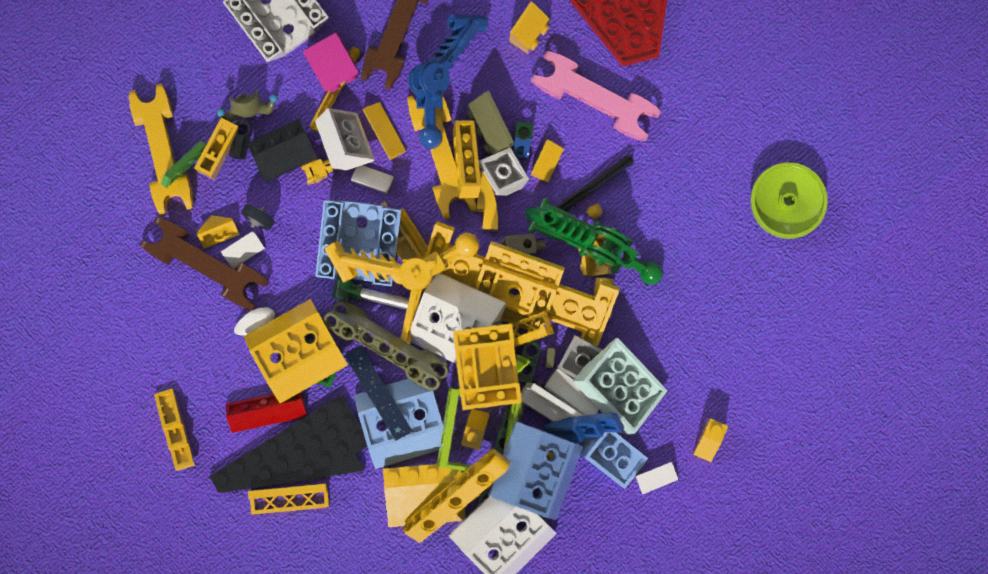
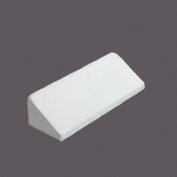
M557 368L550 375L544 387L582 415L596 414L599 409L572 382L574 379Z

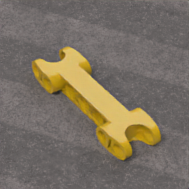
M156 84L155 99L149 103L141 102L136 90L129 91L133 121L135 126L144 124L158 180L150 182L149 187L159 215H167V202L173 196L181 197L186 209H192L194 205L193 193L187 173L182 174L168 188L161 185L164 173L175 164L165 119L173 117V111L163 84Z
M413 95L407 96L414 130H421L425 127L424 109H417ZM443 97V108L435 109L436 127L442 131L443 139L437 148L430 150L441 183L432 187L444 220L451 219L449 206L454 200L460 199L466 202L471 212H475L477 209L475 198H459L456 165L443 126L444 122L451 121V117Z

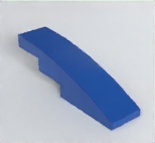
M599 413L558 420L545 424L543 428L546 433L567 441L583 442L585 437L602 438L605 432L622 433L624 425L617 413Z

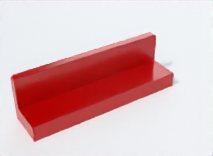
M303 392L298 393L281 404L274 393L225 404L226 418L232 433L307 416Z

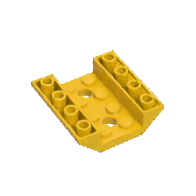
M311 299L243 336L250 353L280 404L348 366ZM308 334H314L316 340L314 343L308 344L305 342V337ZM274 353H280V362L273 363L271 356Z

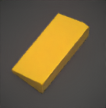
M547 139L531 172V176L548 183L564 149Z

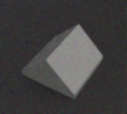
M575 335L557 368L576 378L583 367L603 349Z

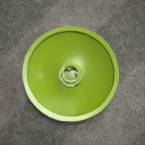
M792 162L776 164L765 170L754 183L750 195L751 211L756 222L767 233L782 239H796L812 232L823 220L828 204L826 188L820 177L810 168Z

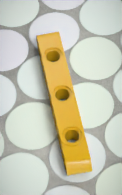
M495 449L490 450L408 519L404 524L403 532L418 543L425 540L504 474L509 468L510 460Z

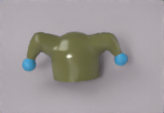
M254 90V95L240 94L235 100L230 97L231 108L227 113H225L224 109L220 108L217 110V115L231 123L240 118H251L256 114L269 115L273 112L278 97L272 94L269 98L270 101L265 103L260 101L258 90Z

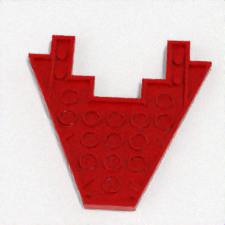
M569 0L621 67L659 58L667 0Z

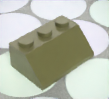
M486 91L468 104L469 110L466 112L469 119L474 120L477 125L475 131L478 137H482L485 142L483 147L486 154H491L492 156L507 148L512 150L514 141L490 92Z

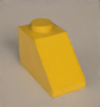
M476 409L470 410L461 446L480 451L490 413Z
M711 418L707 419L693 455L711 462L722 443L728 426Z

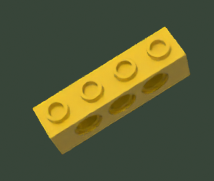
M455 120L452 135L459 198H478L481 189L474 120Z

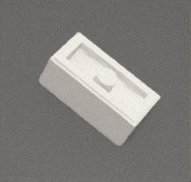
M361 165L356 167L351 181L388 194L394 176Z
M254 231L221 251L231 268L234 269L239 262L244 263L265 248Z
M672 462L635 476L642 494L678 480Z

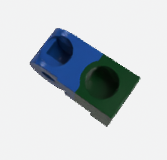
M516 123L514 155L516 158H529L534 124Z

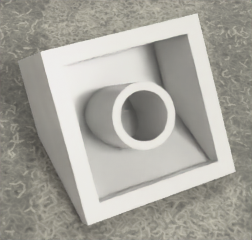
M507 148L479 161V166L496 195L507 196L522 189L529 180L511 148Z

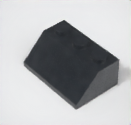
M299 119L247 143L265 183L318 159Z

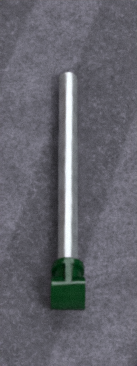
M341 278L335 279L332 297L350 301L354 299L355 302H359L360 299L406 310L409 298L363 288V284L359 283L357 285L354 284V281L350 280L344 283ZM433 312L432 316L440 317L437 312ZM502 320L498 324H494V326L501 325Z

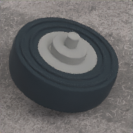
M246 204L241 211V214L252 223V228L260 226L270 230L275 223L264 212V207L259 209Z

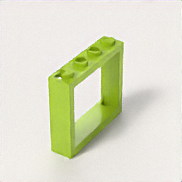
M449 388L437 466L466 471L471 465L448 461L458 396H461L459 389ZM522 403L511 404L504 451L515 421L518 422V415L522 414Z

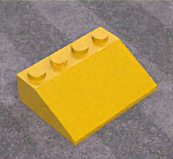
M437 464L383 469L388 526H404L408 519L460 476L462 470L438 467ZM465 507L447 522L464 521L466 519Z

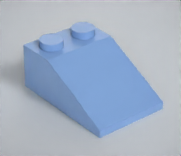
M605 432L602 438L586 437L580 445L583 446L581 455L624 489L648 460L645 455L617 433Z

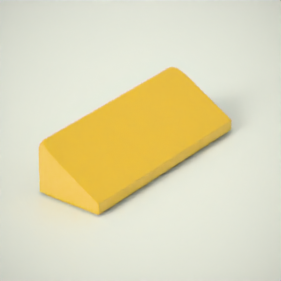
M380 102L363 108V112L389 160L405 153L406 150Z

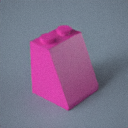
M340 32L332 34L303 51L325 92L330 90L332 93L341 88L340 83L344 81L350 83L358 78L356 74L360 73Z

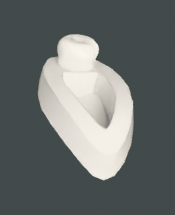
M268 307L250 311L236 324L234 332L238 335L249 334L275 318V311Z

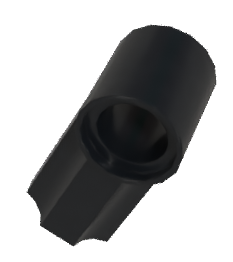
M240 120L235 123L238 126V130L231 144L229 157L246 160L247 143L250 142L253 130L247 121ZM241 127H248V131L245 134H239Z

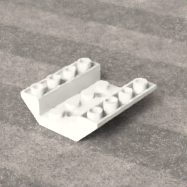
M262 0L223 1L224 5L267 62L286 56L315 35L329 19L316 0H272L269 4L262 3ZM286 25H292L294 27V31L290 34H286L284 32V27Z
M439 273L423 293L411 326L412 343L457 364L453 331L464 330L468 327L472 329L494 326L495 322L501 320L507 303ZM433 312H437L440 316L437 323L432 320Z
M488 496L448 536L484 574H516L557 533L538 514ZM520 521L526 522L523 530L516 529ZM490 550H498V554L496 557H488V553Z

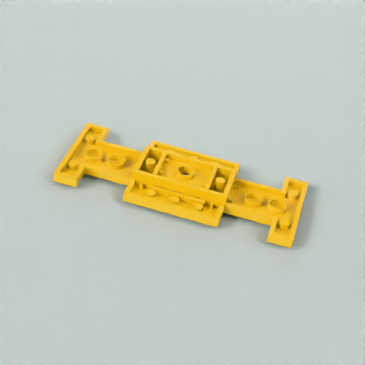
M436 221L425 257L435 251L441 254L453 247L454 245H451L450 241L455 228ZM493 241L490 243L486 257L479 254L471 257L459 256L445 264L447 269L440 272L506 302L502 321L512 324L547 311L551 321L581 331L582 335L580 338L597 347L620 290V287L602 281L595 297L559 283L565 267ZM515 288L519 290L520 294L513 295L510 289ZM543 317L537 319L535 327L539 329L544 327ZM520 325L521 328L529 330L528 326Z

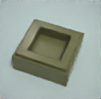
M553 348L547 349L545 368L552 369L554 365L555 349Z

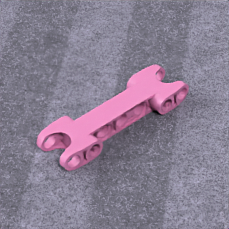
M546 51L543 57L554 67L555 72L550 77L533 75L531 82L557 99H561L563 94L567 93L616 119L613 128L640 141L647 140L648 134L639 127L637 119L642 115L659 118L661 111L655 105L634 93H631L626 100L575 73L579 65L560 54Z

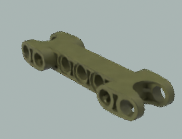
M338 301L334 306V311H329L324 316V324L332 332L345 340L354 339L405 370L406 376L411 381L425 389L436 390L441 384V379L445 378L450 371L448 363L429 350L420 351L369 320V316L364 310L348 301ZM338 306L346 307L347 313H342ZM333 316L336 319V324H332L328 317ZM437 366H442L445 369V373H440L437 370ZM427 378L435 379L437 384L431 385Z

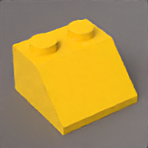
M530 2L510 31L509 42L527 54L530 50L534 51L540 42L538 38L541 34L545 35L550 28V25H548L549 18L533 2Z

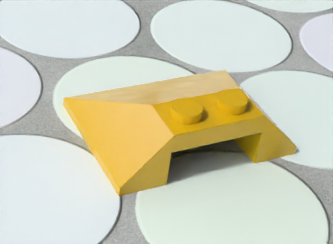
M512 324L453 331L462 410L522 403Z

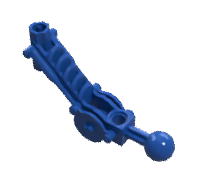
M449 15L447 27L450 31H453L452 34L443 39L446 42L438 46L440 50L434 51L433 54L435 56L433 58H429L426 63L415 66L408 75L409 87L416 94L417 109H424L425 127L419 132V141L427 149H435L442 143V131L436 127L435 109L443 108V92L447 89L450 82L448 70L455 66L453 62L460 59L458 56L464 54L465 50L463 49L470 46L468 42L476 38L474 34L476 32H486L488 20L485 16Z

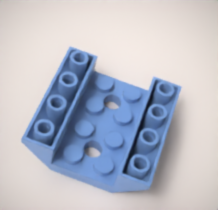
M515 421L503 454L504 457L510 460L509 468L492 483L488 496L546 518L557 520L583 446ZM550 450H553L554 456L548 461L546 455ZM539 487L540 494L534 498L533 490Z

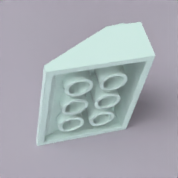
M615 338L583 367L572 381L602 413L618 414L624 425L622 434H635L667 392V389L618 338Z

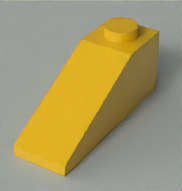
M223 118L220 119L194 167L197 172L215 181L224 164L238 126Z

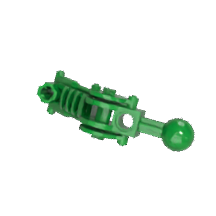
M543 198L539 207L527 208L525 212L526 221L531 223L528 228L529 233L537 231L552 239L564 241L581 249L579 252L580 256L586 257L588 255L595 260V263L611 267L613 273H618L620 267L626 269L633 268L639 272L640 279L645 284L654 285L661 281L663 277L661 265L655 261L645 263L636 257L638 252L631 248L632 238H626L616 228L601 226L602 224L599 221H595L593 225L575 218L569 212L549 204L548 198ZM597 237L604 241L601 247L594 245Z

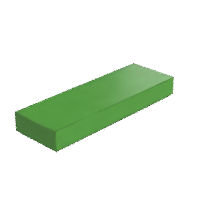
M200 141L164 173L161 185L168 188L199 160L206 144Z

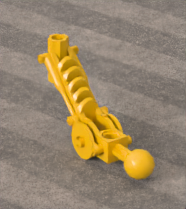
M463 233L457 237L453 247L441 254L435 251L423 259L412 258L404 261L402 264H398L392 256H389L391 262H388L383 254H379L381 258L379 260L373 252H370L371 258H369L363 250H360L362 255L360 256L354 248H350L352 254L346 253L339 240L327 246L325 251L344 283L359 275L356 269H360L369 278L368 271L379 280L378 273L381 274L388 282H390L389 275L396 283L402 284L411 291L419 292V290L429 286L435 275L447 269L445 264L459 256H474L479 250V240L472 233Z

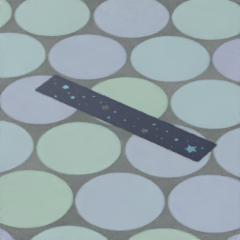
M360 346L347 353L345 358L395 441L412 433V429L362 347Z

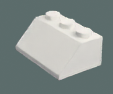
M328 108L315 121L332 168L349 170L375 160L357 113Z

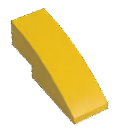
M480 171L481 189L477 199V212H484L482 231L498 232V212L495 195L483 171Z

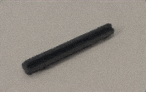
M627 154L556 207L564 211L570 210L633 164V158Z

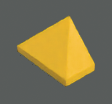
M211 215L197 232V236L204 249L240 235L232 218Z

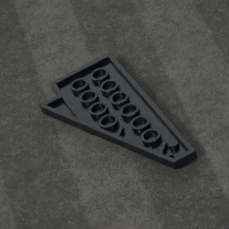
M340 395L212 474L209 478L218 493L360 472L365 469L356 454L368 446L361 425L343 396Z

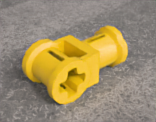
M321 159L315 160L301 167L307 176L308 185L328 177L327 174L330 172L342 170L332 168L329 159L325 161Z

